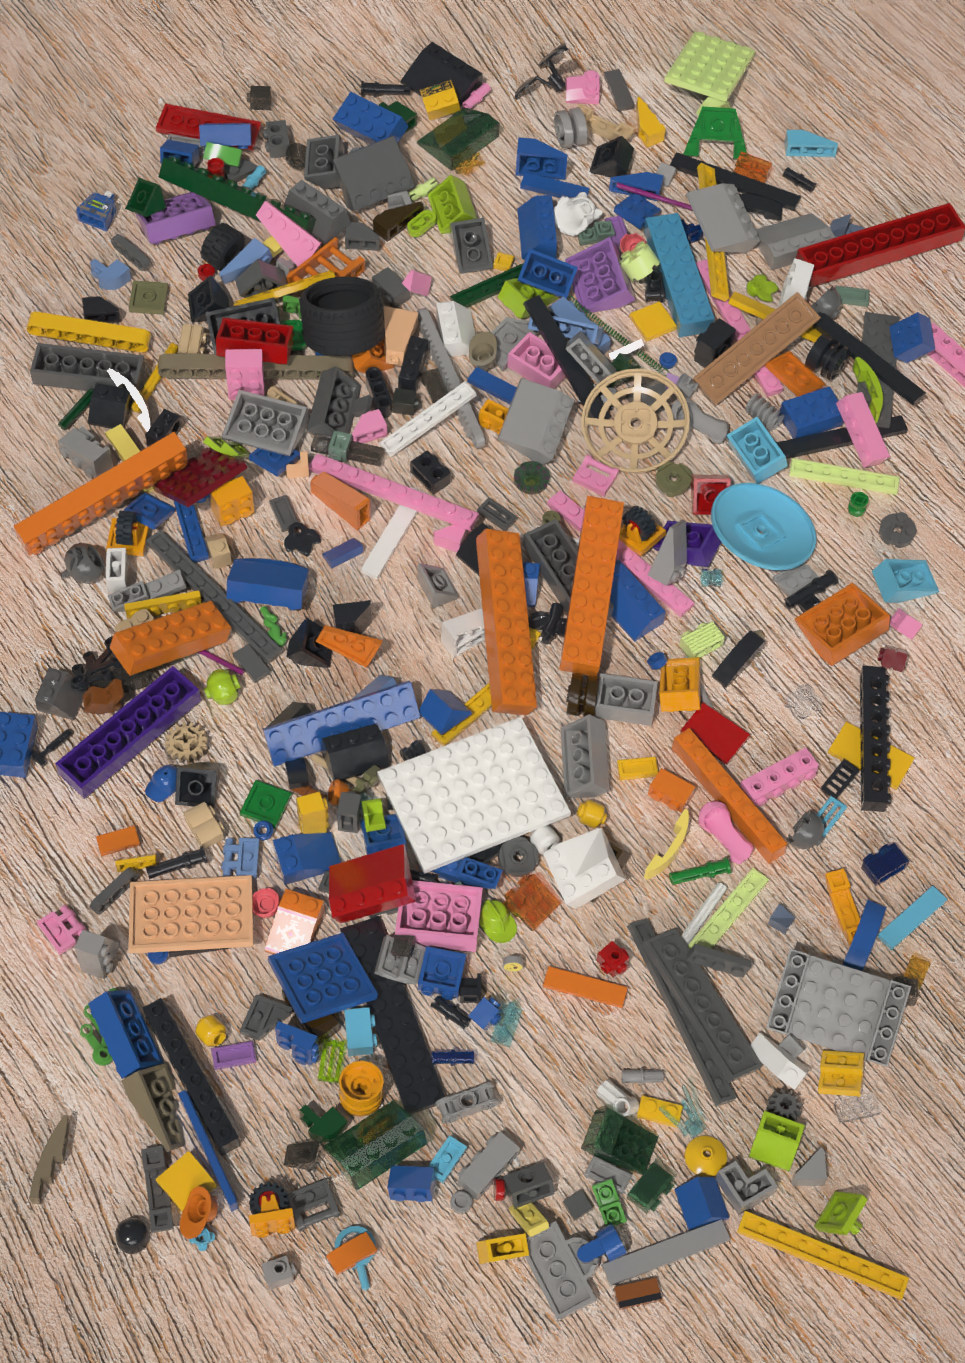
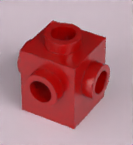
M613 941L597 954L596 961L600 964L601 970L605 974H610L613 978L617 974L622 975L629 967L627 951L623 947L619 948Z

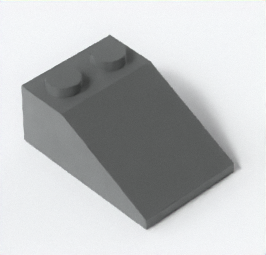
M478 218L450 223L449 229L459 274L493 269L485 219Z

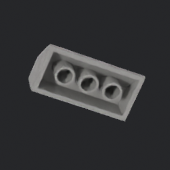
M589 714L561 727L564 796L566 798H595L609 792L605 722Z

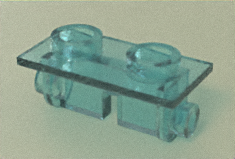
M516 1003L502 1004L501 1010L503 1012L500 1014L502 1018L495 1025L490 1042L510 1048L522 1013V1009H518Z

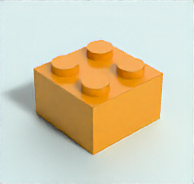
M243 476L226 482L209 493L212 512L221 527L232 524L241 518L249 517L254 513L253 493Z

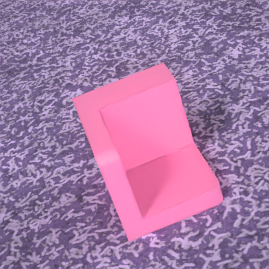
M900 608L897 609L889 622V625L910 639H913L923 625Z

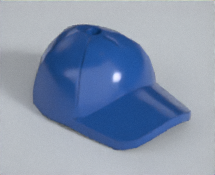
M168 764L157 769L145 789L146 796L159 803L175 793L177 767Z

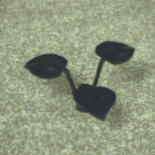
M565 43L552 50L538 64L540 67L545 62L547 63L552 72L547 78L549 81L547 82L539 76L531 77L517 89L515 93L516 100L525 88L537 80L546 84L547 87L551 85L555 92H558L566 85L551 60L553 56L568 51Z

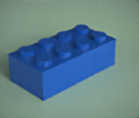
M353 92L349 93L333 117V121L341 130L369 144L390 136H394L398 143L408 128V125L401 116Z

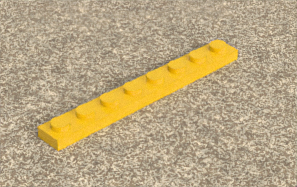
M744 1211L737 1233L897 1299H903L909 1277Z

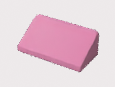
M411 270L402 284L411 292L428 296L432 277L428 274Z

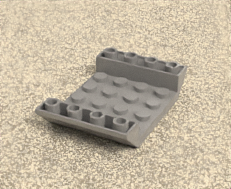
M790 948L766 1028L785 1035L792 1034L795 1038L836 1051L864 1053V1060L888 1067L911 986Z

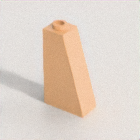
M384 306L385 361L388 364L402 366L410 337L415 335L418 326V312Z

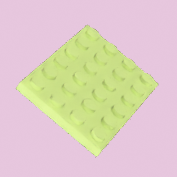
M695 31L666 74L664 82L727 102L752 61L756 50Z

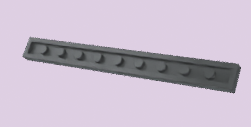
M161 530L146 540V545L174 572L180 569L185 583L193 591L199 590L201 599L204 602L212 601L231 628L267 664L282 653V649L231 599H226V594Z
M644 919L630 923L627 928L715 1106L733 1102L736 1096L730 1084L724 1078L642 946L645 940L655 936L648 920Z

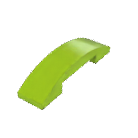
M856 357L853 372L857 382H865L871 397L869 409L875 423H877L883 405L882 387L872 368L860 357Z

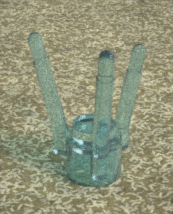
M682 1085L685 1097L691 1108L690 1111L684 1100L681 1101L689 1117L684 1122L686 1127H683L662 1107H659V1111L679 1128L684 1136L689 1134L692 1139L703 1132L705 1128L686 1085Z

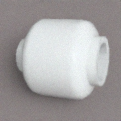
M548 825L533 830L530 837L531 844H534L537 851L542 855L559 844L560 841L558 835Z

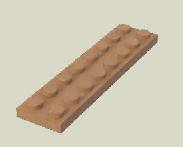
M796 292L698 373L692 381L698 383L700 390L716 406L765 366L767 362L772 360L818 322L821 317Z

